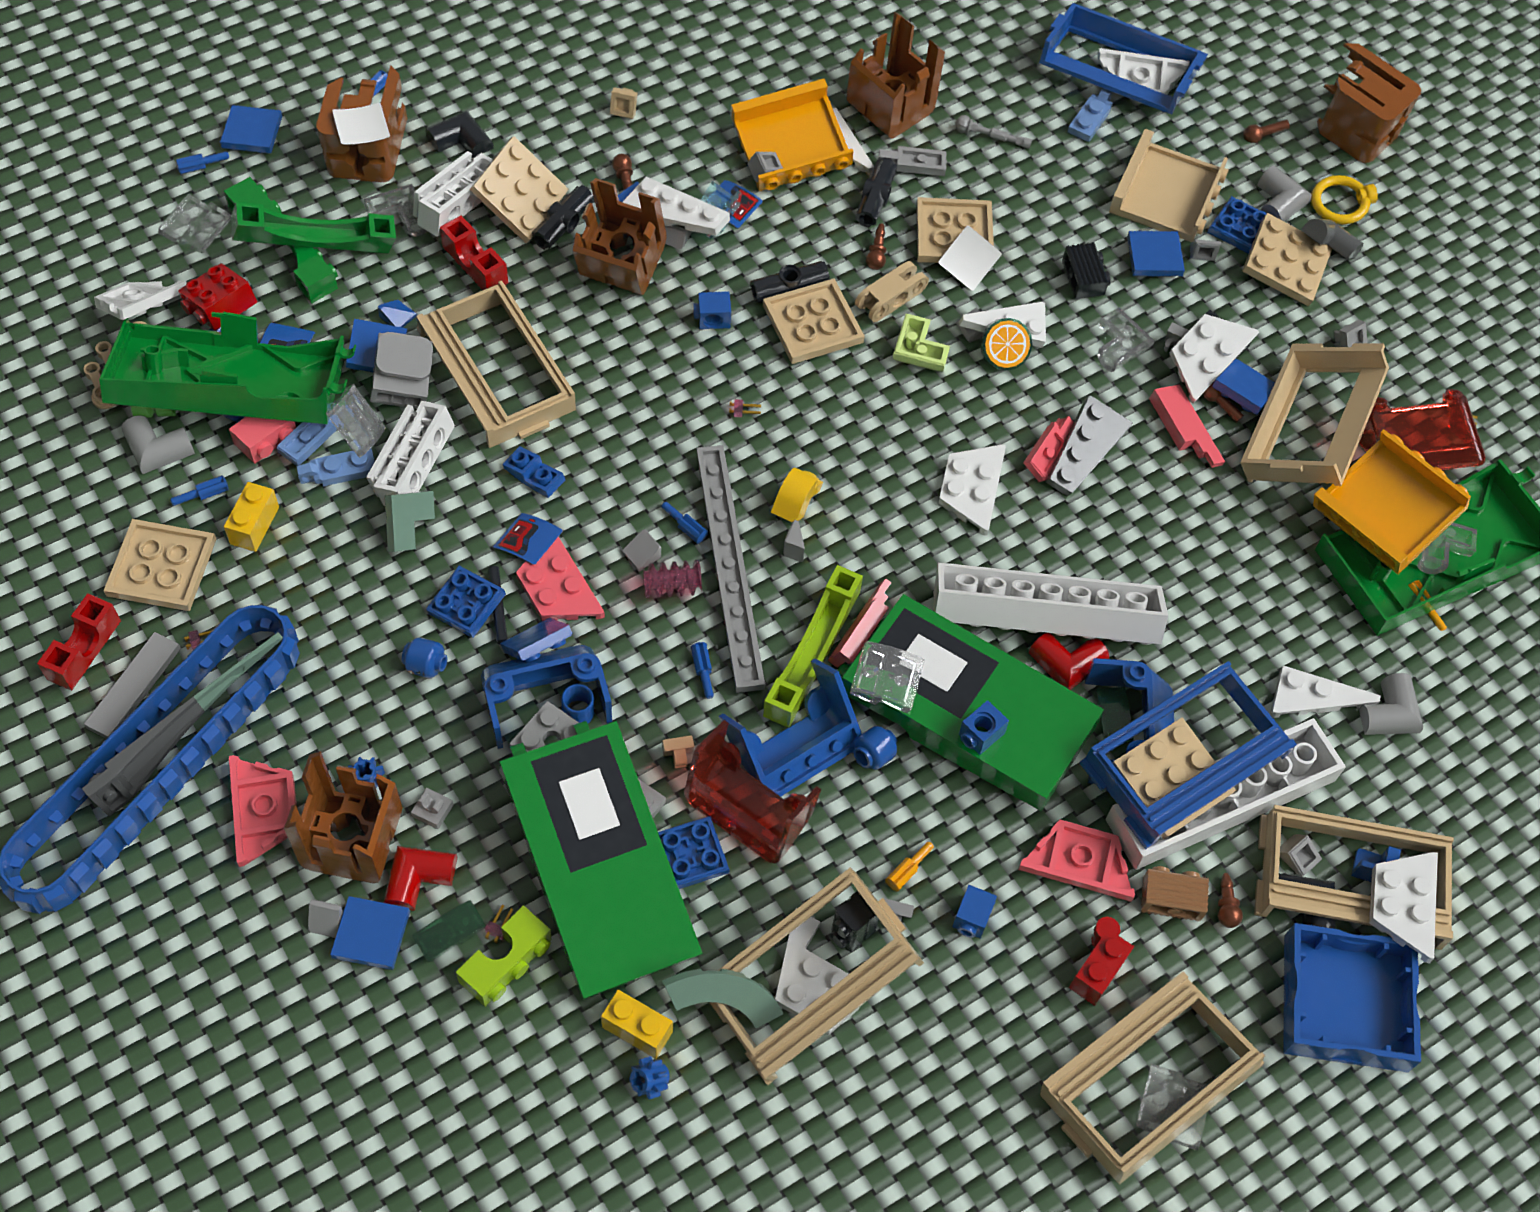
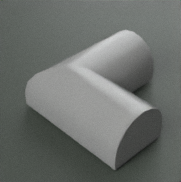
M1275 165L1266 170L1257 185L1272 197L1270 201L1263 205L1260 211H1264L1266 214L1269 213L1284 222L1310 203L1312 195Z
M144 416L131 417L122 424V432L142 474L195 454L183 427L156 437L148 419Z
M1395 673L1385 677L1381 681L1385 704H1363L1359 708L1365 735L1421 733L1423 730V723L1410 674Z

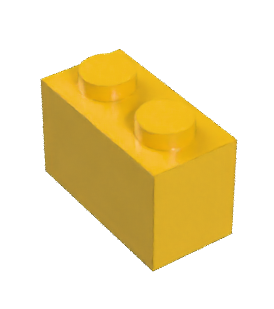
M247 482L224 525L231 545L254 552L257 551L279 509L274 489Z
M617 990L601 1015L603 1029L657 1059L673 1033L672 1020L620 990Z

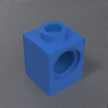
M729 291L698 293V303H693L694 319H699L700 329L731 328Z
M987 700L962 721L959 735L962 742L968 748L974 749L980 755L1005 734L1009 720ZM976 727H984L987 729V732H980Z
M968 885L952 927L958 929V932L966 937H978L981 939L997 896Z

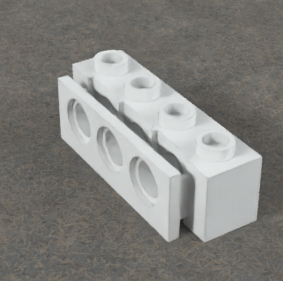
M467 151L414 192L413 216L418 217L417 225L438 237L441 235L440 227L460 215L462 217L480 204L482 201L469 189L493 159L480 153L472 161V153Z
M421 401L416 412L412 405L406 406L366 477L376 496L380 498L384 506L385 495L419 492L455 427L446 406Z

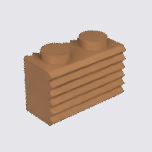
M1162 866L1148 869L1143 876L1141 912L1165 915L1167 917L1171 916L1173 918L1178 917L1179 919L1184 918L1185 920L1190 919L1191 921L1196 920L1197 922L1201 921L1208 911L1209 878L1200 877L1199 873L1193 871H1185L1182 874L1172 873L1170 869Z

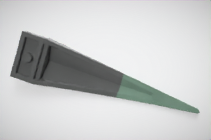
M277 632L104 765L108 769L103 773L94 775L88 784L82 788L87 796L109 817L132 800L170 750L199 717L242 674L282 640L283 637L280 633Z

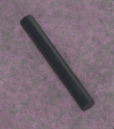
M490 566L488 568L489 582L501 587L499 567ZM503 599L493 611L496 642L498 645L508 640Z

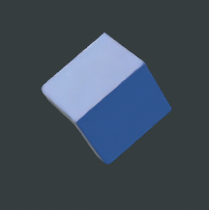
M1389 846L1380 855L1359 848L1355 853L1351 876L1372 883V869L1378 863L1399 859L1401 850Z

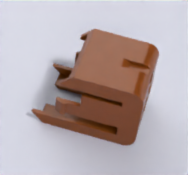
M894 12L887 68L883 69L887 33H884L873 41V55L863 60L864 50L861 48L851 61L847 89V101L891 139L929 116L934 110L945 51L930 39L926 63L911 51L915 26L896 12Z
M1344 43L1343 46L1350 50L1348 58L1353 61L1346 69L1363 81L1358 84L1346 75L1339 74L1334 85L1323 86L1333 93L1334 97L1327 108L1323 120L1320 118L1317 120L1318 129L1322 136L1358 161L1370 163L1398 137L1408 115L1421 94V87L1358 43Z
M391 65L381 99V107L390 137L360 144H342L332 110L338 109V100L344 79L339 78L327 85L316 128L323 149L326 169L330 176L380 183L392 179L407 123V113L403 103L401 108L398 107L397 109L402 86L399 73ZM362 79L358 95L344 94L340 109H352L371 105L377 81Z
M595 178L590 182L600 223L598 225L593 204H587L582 215L586 228L582 237L576 233L573 245V254L579 274L644 295L663 252L667 238L660 199L639 192L641 208L619 201L615 184ZM631 236L634 246L633 250L627 255H622L621 260L614 258L610 248L618 249L621 246H625L628 237Z
M321 751L309 754L302 775L308 792L302 815L300 816L296 805H292L284 827L299 864L305 869L368 883H379L389 854V844L394 838L403 809L396 783L377 774L376 781L383 800L380 801L374 783L358 780L355 768L339 765L336 767V771L344 793L336 792ZM352 816H355L365 836L357 835L348 841L335 839L331 831L340 832L343 828L349 827Z

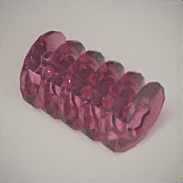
M698 560L694 561L692 568H690L687 561H683L681 569L678 568L676 561H672L669 570L664 562L660 563L658 570H656L653 563H649L647 571L643 567L646 599L650 598L652 590L655 591L657 598H661L663 590H666L669 597H672L674 589H677L680 597H683L686 588L689 589L691 596L695 595L697 588H700L702 592L701 567Z

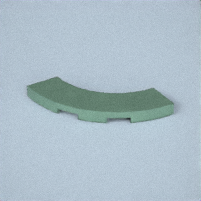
M696 969L671 976L662 981L676 1011L698 1003H722L743 1012L751 1020L755 1028L784 1014L775 998L762 984L733 970L702 971V969Z

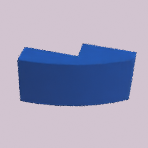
M520 446L502 464L515 478L547 498L565 481L562 472L542 463L539 455Z

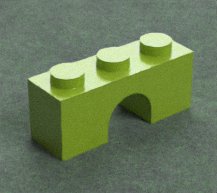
M524 905L501 927L503 938L512 945V949L506 957L494 960L486 957L478 950L456 971L458 982L485 1007L491 1001L496 1002L505 993L506 986L513 978L519 979L529 968L528 963L536 955L541 957L551 946V930Z

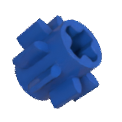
M358 757V762L354 766H348L356 769L358 780L374 783L376 788L378 787L376 781L377 774L381 776L385 774L383 766L376 767L374 757L370 760Z
M649 1056L639 1059V1065L631 1067L630 1084L638 1096L646 1094L648 1100L661 1096L660 1091L669 1088L667 1085L670 1079L669 1070L662 1063L661 1059L653 1061L652 1057Z

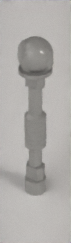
M967 115L960 116L955 122L959 133H969L970 131L976 133L977 131L997 140L1016 143L1015 145L1028 149L1032 142V139L1026 137H1016L1009 135L1006 131L979 126L973 122V119L970 120Z

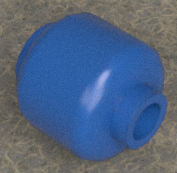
M421 637L408 642L403 649L401 657L407 672L429 679L437 676L440 671L442 672L448 661L441 643Z
M879 726L871 727L856 738L854 742L853 754L856 761L864 768L877 770L883 767L897 754L896 737L888 729Z

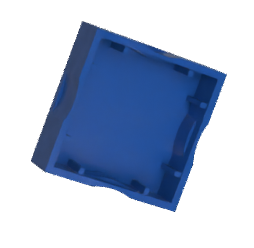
M1294 923L1284 935L1283 1054L1410 1072L1421 1062L1420 1017L1416 1003L1419 985L1418 952L1407 944L1402 947L1392 937L1354 935L1338 929Z

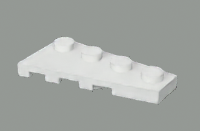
M645 177L623 201V203L641 208L639 192L659 198L666 226L683 225L685 230L717 236L730 221L729 212L648 177Z

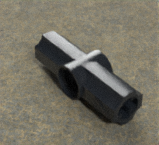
M884 157L881 160H877L871 177L867 178L865 182L862 200L856 213V220L862 226L870 227L876 225L883 206H886L892 188L891 184L897 171V165L892 159Z
M584 185L576 186L561 203L556 201L550 206L546 219L532 232V239L538 247L544 250L546 248L550 249L565 232L571 233L575 230L587 204L594 202L593 194L589 188Z
M822 261L801 267L790 264L783 266L777 274L750 281V288L755 302L759 303L768 297L830 280L827 265Z

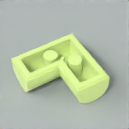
M905 314L893 353V360L944 372L950 346L925 340L930 326V319Z

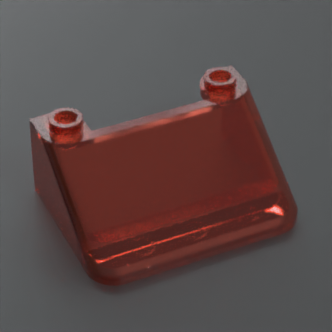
M1455 389L1446 390L1442 397L1443 403L1390 408L1387 405L1386 399L1377 397L1359 441V445L1367 452L1380 440L1381 431L1384 429L1389 434L1397 435L1410 450L1418 451L1432 467H1438L1441 470L1480 466L1486 460L1467 398L1461 391Z

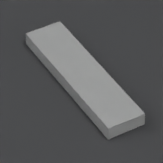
M154 632L84 723L86 729L107 739L137 708L180 651V645Z

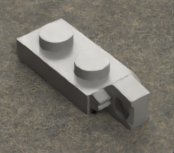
M898 146V149H880L878 160L884 157L892 159L897 165V171L945 176L947 152Z

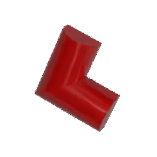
M1045 633L1039 637L1028 652L1057 683L1070 690L1085 680L1093 658L1109 659V652L1106 646L1097 638L1087 640L1070 653L1051 633Z
M397 846L384 903L407 907L415 911L421 882L452 886L458 860L457 854Z

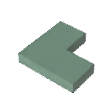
M433 491L385 495L388 552L416 549L414 521L435 519Z

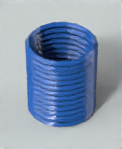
M583 684L568 686L562 693V711L577 722L586 721L588 724L594 716V696L592 691ZM573 701H583L588 706L578 711L570 709L568 704Z

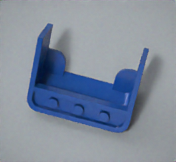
M576 645L541 653L539 658L531 662L515 659L490 665L483 670L481 682L498 749L503 748V742L494 704L505 702L513 696L515 691L570 678H576L582 682L595 681L606 722H612L611 698L601 662L590 647Z
M816 658L811 660V664L819 686L811 690L805 698V709L808 716L763 744L755 733L746 731L744 726L724 713L719 715L733 753L761 791L771 798L783 796L852 753L856 738L862 735L839 671Z
M1093 658L1085 678V684L1130 687L1142 690L1143 715L1173 696L1171 686L1146 664L1139 661ZM1174 711L1144 729V740L1131 742L1125 754L1174 723ZM1089 776L1088 783L1095 784Z

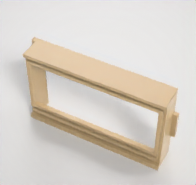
M502 280L498 282V285L426 315L420 314L416 316L417 331L421 337L427 335L429 340L433 341V347L483 426L489 448L516 436H519L520 439L528 437L550 427V421L576 410L573 389ZM500 304L503 305L559 392V394L509 416L504 412L451 327L452 324Z
M1353 343L1352 347H1323V344H1292L1240 462L1248 482L1256 480L1334 483L1335 486H1342L1389 370L1384 354V343ZM1306 372H1359L1324 461L1269 459Z
M1274 805L1268 815L1261 814L1258 849L1264 850L1262 880L1256 881L1254 915L1267 917L1273 908L1372 926L1369 924L1371 896L1278 879L1281 826L1427 853H1438L1435 949L1442 950L1453 939L1452 842L1454 837Z
M851 867L720 968L741 972L852 884L894 938L758 1046L755 1045L728 1005L710 1002L724 1023H728L747 1051L745 1053L767 1085L778 1078L775 1073L914 963L919 967L924 964L902 934L906 927L884 898L877 901Z
M1184 971L1045 1080L1042 1085L1040 1096L1065 1123L1061 1129L1087 1158L1093 1154L1119 1185L1264 1065L1263 1059L1265 1055L1262 1052L1260 1053L1188 979L1189 976ZM1191 1006L1240 1059L1120 1157L1071 1101Z

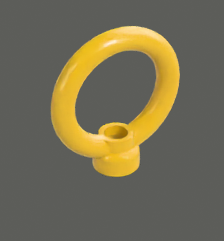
M1343 175L1322 179L1315 185L1311 194V203L1316 213L1323 219H1330L1336 224H1351L1359 221L1369 211L1370 204L1376 203L1378 199L1377 189L1374 184L1364 186L1358 180ZM1333 185L1349 187L1356 192V199L1360 206L1351 214L1333 213L1323 205L1321 201L1322 192Z

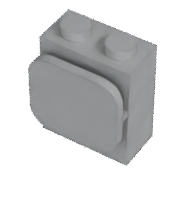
M395 332L379 333L375 351L370 402L401 407L412 405L414 409H417L421 401H427L433 341L420 336Z

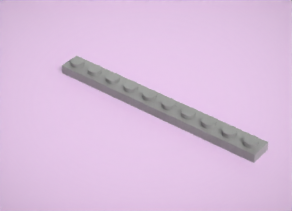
M724 446L696 448V455L736 693L765 690V680Z

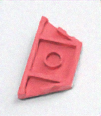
M559 537L535 565L525 561L517 570L516 577L542 621L548 618L555 620H578V616H596V619L605 617L604 610Z
M232 755L229 756L236 858L238 866L243 867L288 838L284 827L291 806L296 805L297 807L292 771L282 768H271L267 764L255 762V764L240 760L238 756Z
M1061 819L1019 865L1018 870L1130 902L1135 897L1134 888L1131 889L1127 875L1128 867L1126 860L1121 855L1122 847L1119 836Z

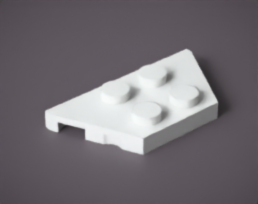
M1099 48L1097 57L1104 71L1166 95L1186 73L1190 62Z
M162 281L129 282L95 296V306L108 314L125 320L134 315L145 314L147 309L160 307L164 301L180 295L178 290L184 287L187 282L178 281L168 287H163Z
M1205 314L1173 347L1169 354L1173 363L1178 367L1179 377L1182 382H1185L1190 393L1189 399L1193 404L1258 335L1259 331L1257 329Z
M1006 445L949 454L938 504L948 511L954 512L965 523L967 521L973 523L980 528L979 533L985 536L988 535Z
M1435 852L1378 863L1372 869L1369 924L1379 931L1389 934L1402 947L1407 944L1422 955L1420 959L1426 963H1431L1434 959L1438 853Z

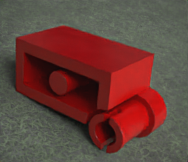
M1103 917L1097 921L1093 929L1094 935L1091 937V943L1095 948L1069 986V989L1094 1006L1134 948L1132 944L1119 936L1120 925L1111 917Z

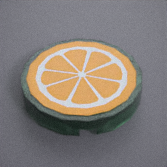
M1012 318L996 319L988 324L983 337L981 336V354L988 364L997 369H1016L1024 364L1030 356L1032 349L1031 334L1027 326L1019 320Z

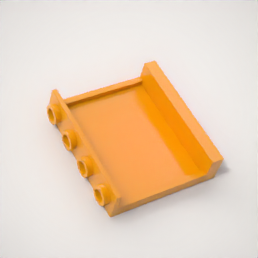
M825 78L731 105L732 121L747 161L751 159L755 152H776L783 167L782 169L758 175L756 185L759 191L773 190L780 185L797 183L804 178L818 177L825 172L836 169L842 170L852 165L853 149H848L827 96L828 86Z
M1383 429L1380 434V440L1348 469L1342 486H1335L1333 483L1327 490L1321 487L1314 494L1313 506L1395 573L1399 574L1468 509L1471 496L1465 487L1449 480L1440 468L1432 467L1427 463L1418 451H1412L1406 447L1397 435L1389 434Z

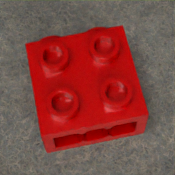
M222 263L211 267L208 272L189 281L178 290L182 298L180 304L188 315L193 314L200 324H206L214 331L221 327L220 318L212 317V312L241 314L258 303L249 282Z

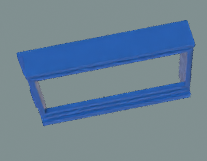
M1072 3L1064 15L1059 14L1050 26L1049 30L1052 32L1045 41L1039 64L1166 113L1173 114L1175 107L1181 97L1185 96L1191 86L1193 77L1196 75L1197 70L1201 69L1208 54ZM1069 31L1122 52L1190 62L1188 70L1175 90L1174 96L1171 97L1054 51Z
M1227 661L1091 747L1086 757L1079 763L1100 791L1107 789L1127 815L1123 821L1143 847L1147 849L1154 845L1163 833L1279 757L1281 759L1287 757L1297 743L1293 739L1290 740L1231 668V663ZM1219 682L1261 734L1151 806L1146 807L1105 754Z

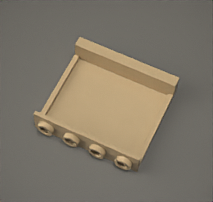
M1145 129L1114 194L1109 212L1159 231H1178L1179 238L1193 242L1196 234H1202L1207 222V220L1203 219L1204 216H1210L1214 203L1210 202L1211 199L1216 200L1222 186H1219L1218 183H1224L1229 171V169L1225 168L1228 158L1224 157L1220 167L1151 143L1154 132Z

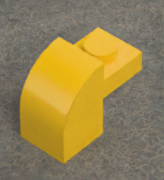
M794 467L781 485L771 513L790 522L801 520L806 513L811 498L820 492L823 481L819 480L815 474L809 471H802Z

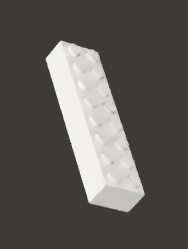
M939 562L937 566L934 585V612L953 623L969 624L974 627L991 626L1002 630L1019 629L1031 633L1047 632L1059 636L1076 635L1087 639L1104 638L1116 642L1132 641L1144 645H1162L1168 620L1162 586Z
M1313 718L1284 731L1290 740L1293 739L1297 743L1287 757L1284 759L1279 757L1236 785L1234 787L1236 791L1166 839L1160 836L1157 842L1147 849L1143 847L1123 821L1127 815L1118 804L1112 806L1105 820L1114 835L1119 836L1122 849L1134 869L1137 870L1268 812L1274 805L1281 806L1331 784L1337 780L1346 766Z

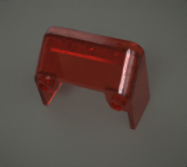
M723 720L694 750L684 790L685 798L695 809L706 817L710 816L714 823L760 857L776 864L788 852L813 815L821 789L816 786L807 797L796 793L790 794L786 800L740 768V751L734 744L725 741L729 723Z

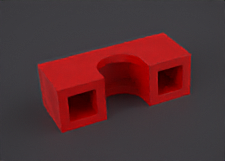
M462 215L440 227L443 248L482 290L498 285V282L501 280L505 285L508 284L506 262L492 247L485 251L481 248L476 230Z
M88 593L71 615L74 621V629L69 640L65 644L53 640L37 663L48 681L71 691L121 622L113 604Z

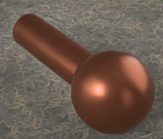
M1286 119L1262 127L1249 125L1245 128L1243 136L1248 142L1257 143L1263 136L1289 129V121Z
M1213 382L1205 390L1203 396L1208 401H1216L1236 423L1239 422L1244 415L1228 398L1223 397L1220 391L1212 387Z

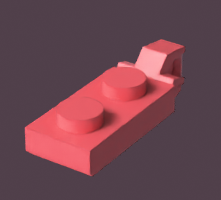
M1069 416L1062 419L1058 418L1056 422H1051L1023 462L1038 482L1047 479L1074 423Z

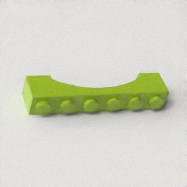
M839 565L836 566L800 644L780 677L775 680L764 701L763 717L790 728L816 678L811 660L816 658L824 663L860 594L862 575Z

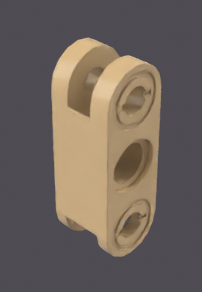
M907 261L862 290L856 298L855 305L859 309L867 307L870 310L869 318L873 322H878L919 295L928 285L929 278L923 272L916 274L917 267L911 261Z

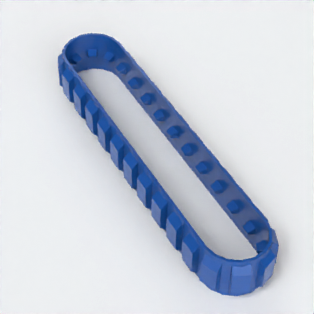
M250 605L237 609L226 617L166 677L167 679L160 686H157L145 701L124 720V723L109 735L102 745L80 765L81 767L61 784L58 790L36 810L35 814L13 833V836L0 852V887L11 902L15 901L22 910L37 914H41L43 911L56 912L73 903L82 892L84 893L97 880V876L116 860L125 846H129L141 833L142 828L163 810L162 807L181 791L184 784L198 773L209 757L214 755L226 743L225 740L246 722V718L263 704L266 697L280 686L286 679L289 671L295 667L300 654L297 646L299 639L288 616L279 615L277 608ZM260 631L280 633L283 641L273 655L60 878L52 884L39 889L20 888L24 885V882L19 874L27 860L85 802L88 796L82 788L88 784L94 775L103 773L108 769L104 765L166 718L236 644L246 636Z

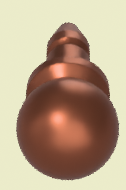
M617 154L613 158L612 166L616 171V177L621 179L623 189L626 190L633 185L631 180L633 175L632 161L626 154Z
M880 223L876 229L874 243L869 246L870 252L866 257L867 266L873 270L883 268L886 263L884 254L887 249L883 246L885 237L883 223Z
M1224 873L1221 880L1222 899L1218 901V906L1220 907L1218 919L1223 926L1234 928L1241 923L1243 914L1239 908V899L1234 897L1233 882L1229 874Z

